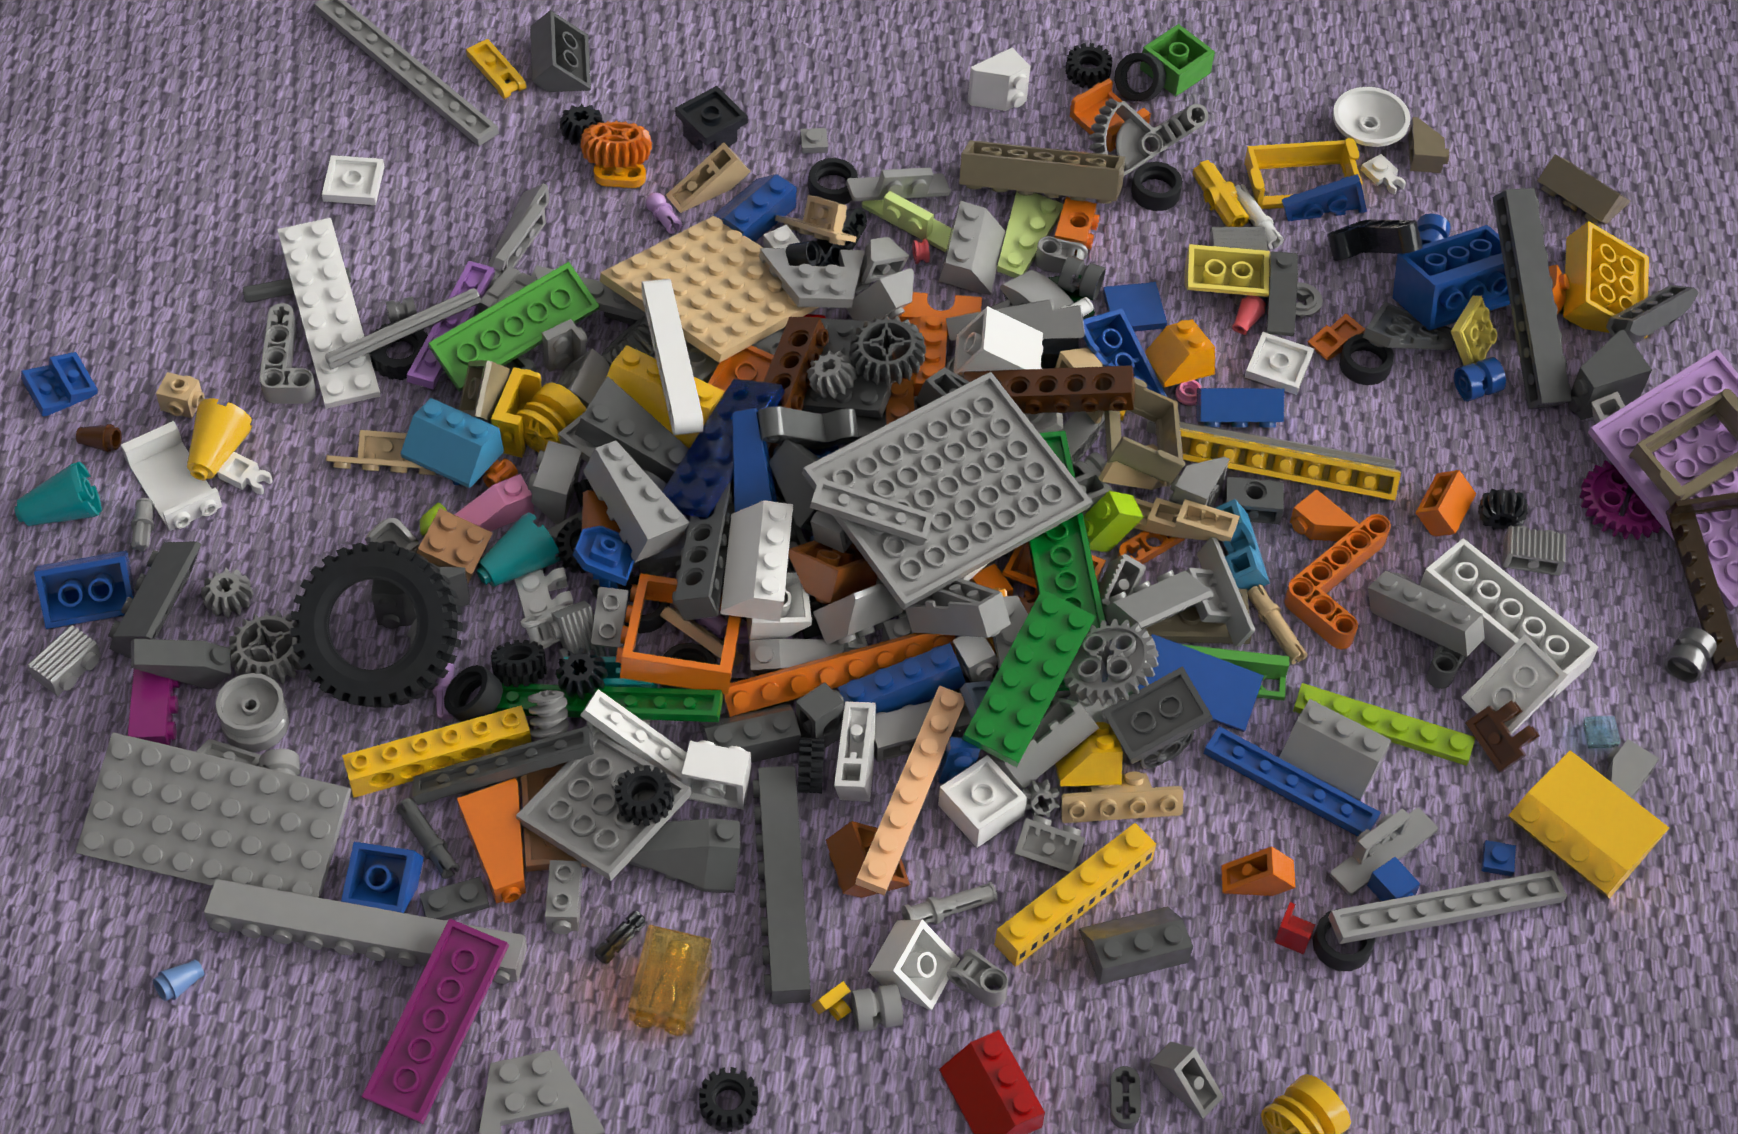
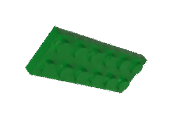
M1042 589L967 727L962 740L1017 768L1096 616Z

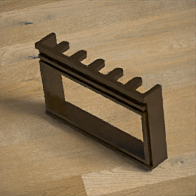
M1738 492L1678 500L1666 511L1701 628L1716 641L1717 648L1711 658L1715 671L1737 668L1738 648L1696 515L1738 509Z

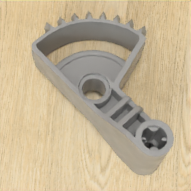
M1110 98L1105 102L1106 106H1102L1099 109L1100 114L1094 118L1096 123L1090 129L1095 133L1091 134L1088 138L1094 143L1088 149L1095 151L1097 154L1108 155L1106 145L1107 130L1110 120L1116 112L1125 121L1120 127L1116 138L1117 155L1125 156V176L1203 126L1208 120V112L1203 105L1193 104L1172 115L1156 127H1152L1125 101L1117 102ZM1145 141L1148 142V144L1150 145L1151 151H1148L1145 148Z

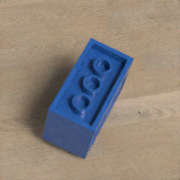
M1488 225L1425 244L1423 248L1414 252L1397 254L1392 298L1429 331L1457 322L1472 296H1482L1484 304L1489 311L1510 304L1499 234Z

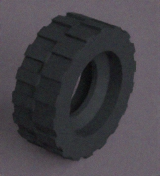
M391 321V323L389 324L385 323L381 325L379 329H376L374 332L382 328H385L391 324L396 323V321ZM421 329L395 341L408 342L413 346L414 352L409 357L403 359L389 358L386 351L392 343L370 352L374 370L378 371L381 376L388 377V379H406L409 369L428 336L427 332L425 333L424 329Z

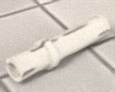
M1244 184L1235 186L1238 196L1237 200L1249 216L1253 227H1265L1267 246L1270 249H1273V246L1275 249L1278 248L1284 239L1274 227L1272 218L1266 216Z

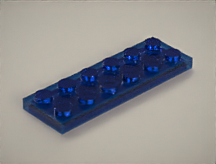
M733 379L703 426V432L698 434L662 491L683 515L708 518L734 476L733 413L757 408L758 411L763 408L777 406L785 393L781 384Z

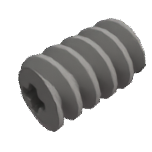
M547 690L528 696L529 702L537 703V705L529 708V713L538 715V717L530 719L531 725L539 726V728L531 731L532 737L544 739L568 732L566 731L569 728V722L566 720L568 711L565 708L567 699L564 697V692Z

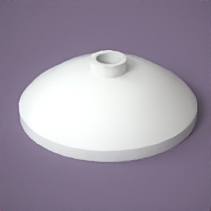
M1359 87L1343 93L1337 99L1333 109V121L1337 129L1345 137L1354 139L1357 144L1381 147L1393 144L1404 137L1410 125V113L1405 103L1393 93L1375 87Z

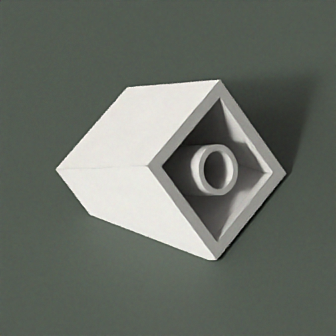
M987 306L957 334L953 373L963 378L964 372L1042 369L1043 333Z

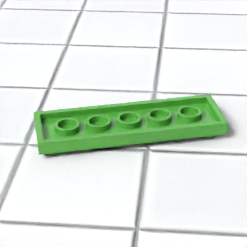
M567 262L429 342L428 347L460 392L464 387L469 361L488 360L504 366L542 344V332L570 319L576 324L598 311L600 306L570 262Z

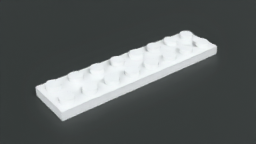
M331 218L277 229L325 408L328 409L380 397V390L369 353L334 369L329 367L325 359L327 353L364 337Z

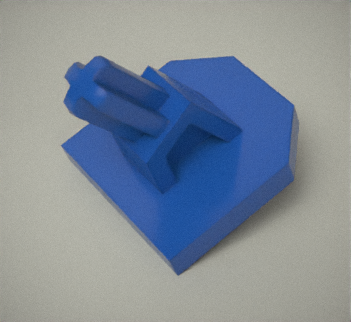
M603 526L582 530L573 556L583 570L593 574V579H599L600 587L618 589V584L626 586L634 564V560L631 557L632 549L628 543L624 544L618 532Z

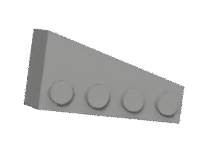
M616 440L595 448L583 472L598 499L606 503L608 507L606 513L610 520H615L621 530L619 535L624 544L628 543L632 549L631 557L636 563L676 546L690 522Z

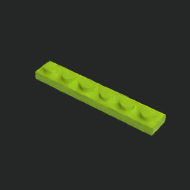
M1301 684L1293 712L1301 714L1307 702L1311 699L1391 739L1392 743L1465 766L1469 763L1475 741L1474 736L1311 685Z

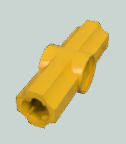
M1209 160L1200 162L1193 169L1192 175L1203 190L1205 203L1208 202L1211 208L1209 209L1211 211L1216 210L1226 227H1243L1248 223L1249 216L1237 200L1238 196L1234 184L1231 181L1226 182L1214 163L1209 162Z

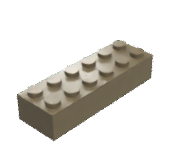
M970 140L961 153L959 184L966 185L969 189L990 187L995 192L1017 190L1022 195H1032L1035 192L1044 193V196L1049 198H1058L1060 195L1070 196V199L1076 201H1084L1086 198L1096 199L1099 203L1109 204L1112 201H1117L1123 187L1125 156Z

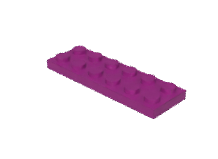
M449 918L361 1096L364 1100L422 1125L424 1124L509 947L507 942Z

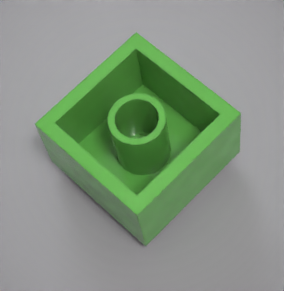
M1177 24L1144 46L1142 53H1150L1161 61L1166 72L1164 88L1176 97L1211 73L1215 51L1180 24ZM1141 62L1140 70L1153 79L1152 68L1147 63Z

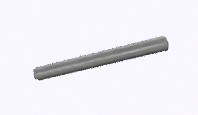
M475 288L467 290L333 350L325 355V359L331 369L337 368L481 302L480 295Z

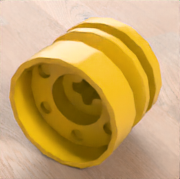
M553 382L546 383L533 396L531 402H527L522 410L516 414L522 416L525 444L538 453L540 450L545 451L548 441L561 444L558 433L586 411V407L569 389Z
M1309 1074L1301 1075L1286 1088L1284 1095L1277 1096L1273 1103L1268 1104L1261 1113L1262 1124L1268 1134H1343L1349 1129L1351 1124L1350 1115L1338 1095L1325 1082Z

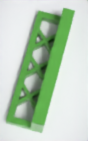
M1184 645L1264 675L1262 681L1265 679L1279 680L1280 692L1266 690L1261 685L1257 698L1285 700L1289 656Z

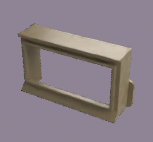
M1134 377V410L1128 411L1155 422L1158 451L1125 436L1122 437L1120 411H1104L1107 463L1118 461L1160 481H1167V486L1170 487L1181 469L1185 466L1178 402L1146 388L1147 384L1144 381Z
M1724 389L1711 399L1637 443L1628 456L1636 461L1667 498L1670 507L1675 501L1690 499L1738 469V452L1681 486L1674 476L1652 454L1713 415L1721 421L1738 441V397L1732 390Z

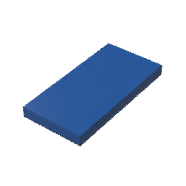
M1151 634L1150 636L1154 640L1159 656L1156 657L1158 666L1153 668L1155 676L1146 677L1148 683L1151 684L1183 666L1213 717L1212 721L1244 732L1264 675ZM1139 685L1137 687L1140 690L1146 686Z

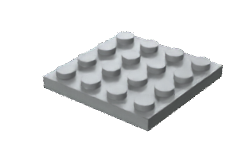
M596 732L593 735L594 754L582 759L568 761L520 810L516 818L520 821L521 825L612 881L687 801L692 792L689 786L667 774L674 795L672 810L667 809L669 815L666 818L660 815V822L656 824L653 819L649 820V826H644L643 821H640L639 826L634 825L633 820L627 822L624 816H621L615 798L614 789L615 785H618L617 780L619 777L626 779L624 772L627 770L631 774L634 773L633 767L639 766L640 771L644 770V765H650L652 771L656 766L601 733ZM643 790L637 793L633 800L646 801L652 798L656 792L653 790Z

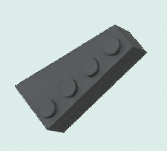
M608 376L584 412L575 431V435L596 447L616 440L642 470L655 474L675 490L695 455Z

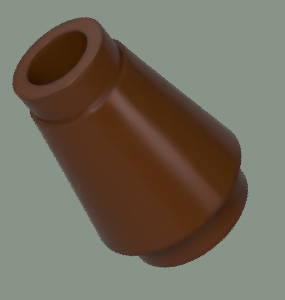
M112 424L79 427L76 431V441L78 444L111 452V450H117L120 447L122 434L120 429Z

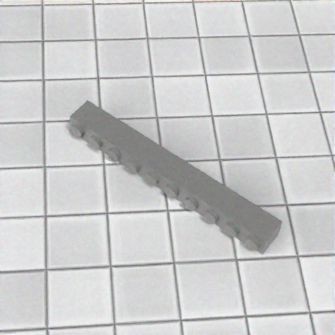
M215 879L204 910L208 926L217 932L240 931L249 938H259L262 935L272 937L273 940L281 944H290L291 941L303 943L306 947L314 950H320L322 947L332 948L342 955H352L353 952L365 954L367 958L374 961H383L384 958L396 960L399 964L407 967H413L415 964L426 966L448 922ZM467 925L509 944L492 981L499 984H507L509 981L518 982L527 951L525 935Z

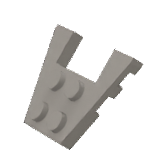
M760 248V260L762 263L767 262L770 266V273L774 277H779L782 281V288L798 307L852 308L864 250H840L838 259L841 267L837 265L811 266L809 264L790 266L785 248Z
M555 1049L490 1063L479 1134H502L501 1126L567 1111L570 1113L574 1134H605L599 1119Z

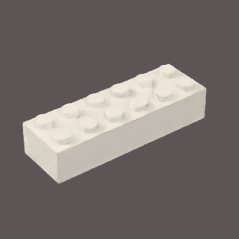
M1464 538L1425 569L1420 583L1421 587L1483 614L1485 638L1483 642L1502 657L1525 634L1570 676L1550 696L1552 699L1590 667L1599 647Z

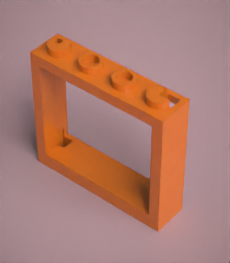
M640 573L638 585L632 584L630 602L634 603L633 605H627L625 622L629 623V626L622 627L620 643L624 644V647H618L616 662L621 663L620 678L689 689L721 690L722 694H728L742 617L729 615L720 665L633 652L645 599L673 604L672 595L676 591L678 583L676 578Z

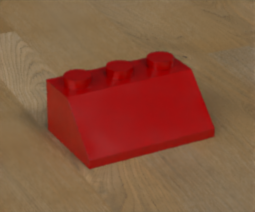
M1000 1030L970 1042L939 1069L973 1134H1028L1042 1128L1045 1111Z

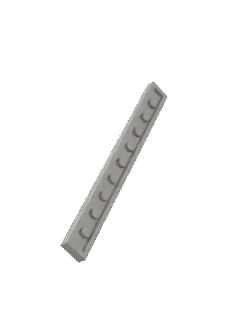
M320 0L314 4L315 11L477 146H481L499 134L496 124L345 0Z

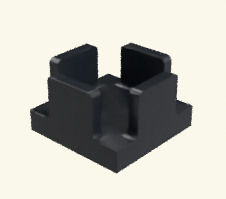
M718 86L675 107V115L683 123V136L698 151L703 149V143L708 145L713 142L714 151L722 143L729 147L737 142V130L748 123V116Z

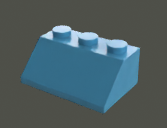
M430 398L413 415L400 454L402 458L471 488L502 455L504 448L498 427Z

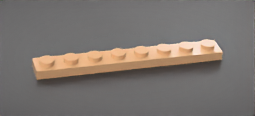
M942 686L938 687L859 871L856 885L885 896L944 756L949 738L952 737L965 706L961 693Z

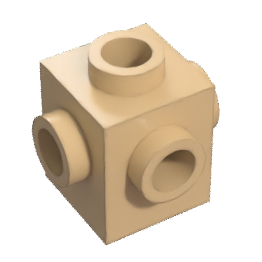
M167 372L156 392L160 410L174 416L193 418L199 403L204 400V393L201 390L199 380L187 375L181 376Z

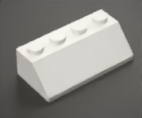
M761 501L731 514L720 614L780 622L785 596L793 504Z

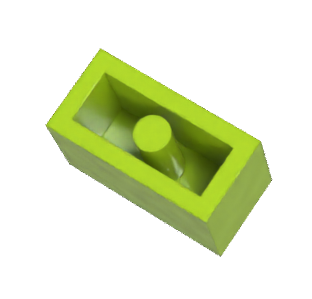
M1108 491L1083 516L1090 550L1100 552L1111 551L1144 518L1133 495Z

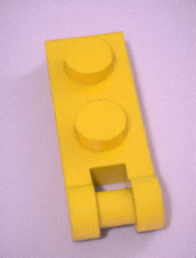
M489 39L466 49L467 57L497 89L503 99L510 97L511 93L516 90L520 92L526 89L527 86L523 77Z

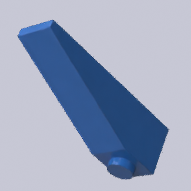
M1123 308L1083 320L1085 330L1083 338L1088 348L1104 366H1133L1134 377L1144 381L1147 384L1146 388L1167 397Z

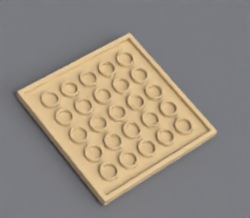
M715 216L600 272L601 283L644 312L645 308L641 289L642 281L671 279L685 340L718 363L784 328L789 316L803 317L820 308L798 307L782 288V281L779 277H774L770 273V266L767 262L762 263L760 260V248L763 247L748 237L742 236L741 232L729 228L723 224L721 219Z

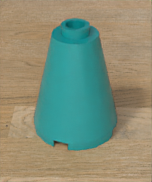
M80 461L70 464L17 499V506L14 507V511L19 522H25L27 526L93 518L100 515L99 513L102 511L99 494L96 486H91L87 480L91 475L84 464Z
M530 512L522 515L479 560V569L476 570V573L485 585L489 583L495 587L560 561V557L555 556L559 553L558 547L544 525L537 527L533 522L537 519L535 515Z

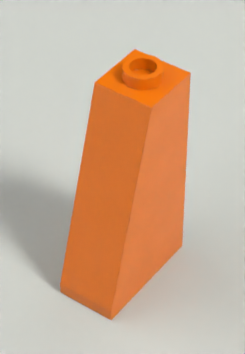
M516 778L457 798L460 816L496 904L503 901L505 903L514 902L522 894L526 893L522 825L516 818V815L521 810L518 782Z

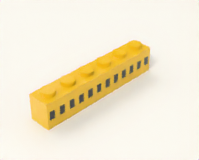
M1136 823L1132 824L997 928L994 945L1015 967L1150 863L1153 860L1156 843Z

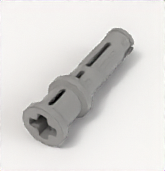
M988 882L987 884L940 899L931 896L926 899V902L913 906L909 904L903 905V920L922 919L926 924L933 922L936 925L941 923L944 917L997 901V892L992 882Z

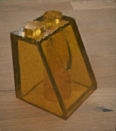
M649 925L628 1006L629 1020L641 1028L656 1026L665 1028V1031L671 1035L681 1036L683 1033L692 1035L712 969L711 939Z

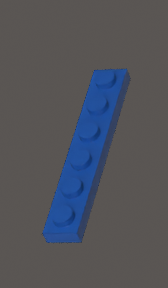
M1220 726L1204 749L1203 754L1357 837L1366 829L1372 831L1380 817V811Z

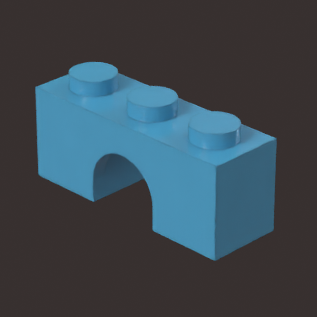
M1236 499L1216 507V509L1240 516L1231 541H1223L1229 554L1225 556V559L1238 589H1247L1248 592L1256 585L1258 587V585L1266 586L1270 584L1248 513Z

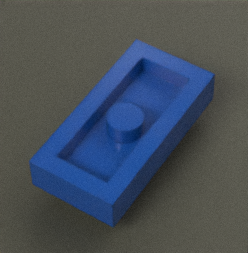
M950 737L938 771L939 784H945L976 763L981 749L962 740V738Z

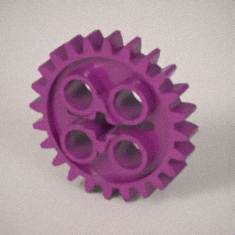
M1605 460L1602 467L1596 464L1593 471L1587 473L1581 486L1582 491L1579 498L1583 499L1581 507L1588 508L1585 516L1595 517L1593 525L1601 523L1603 524L1602 532L1610 528L1612 529L1613 537L1620 532L1625 540H1627L1629 534H1633L1634 538L1639 540L1642 533L1647 538L1650 537L1652 531L1659 533L1663 526L1634 490L1631 492L1624 515H1619L1629 484L1613 464L1611 465Z

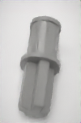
M140 498L136 501L135 516L131 521V528L133 529L131 546L134 550H139L140 552L146 551V548L149 547L150 534L155 526L152 520L155 504L148 498Z

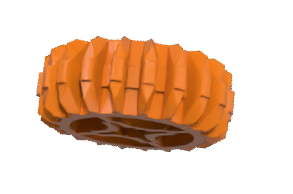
M616 120L615 122H598L597 125H590L589 128L584 129L581 148L583 158L587 159L590 163H595L597 166L602 165L605 168L614 167L616 169L623 167L626 169L628 166L635 167L637 164L641 165L649 159L652 141H650L649 131L645 130L644 127L637 126L635 123L629 124L626 121L618 122Z

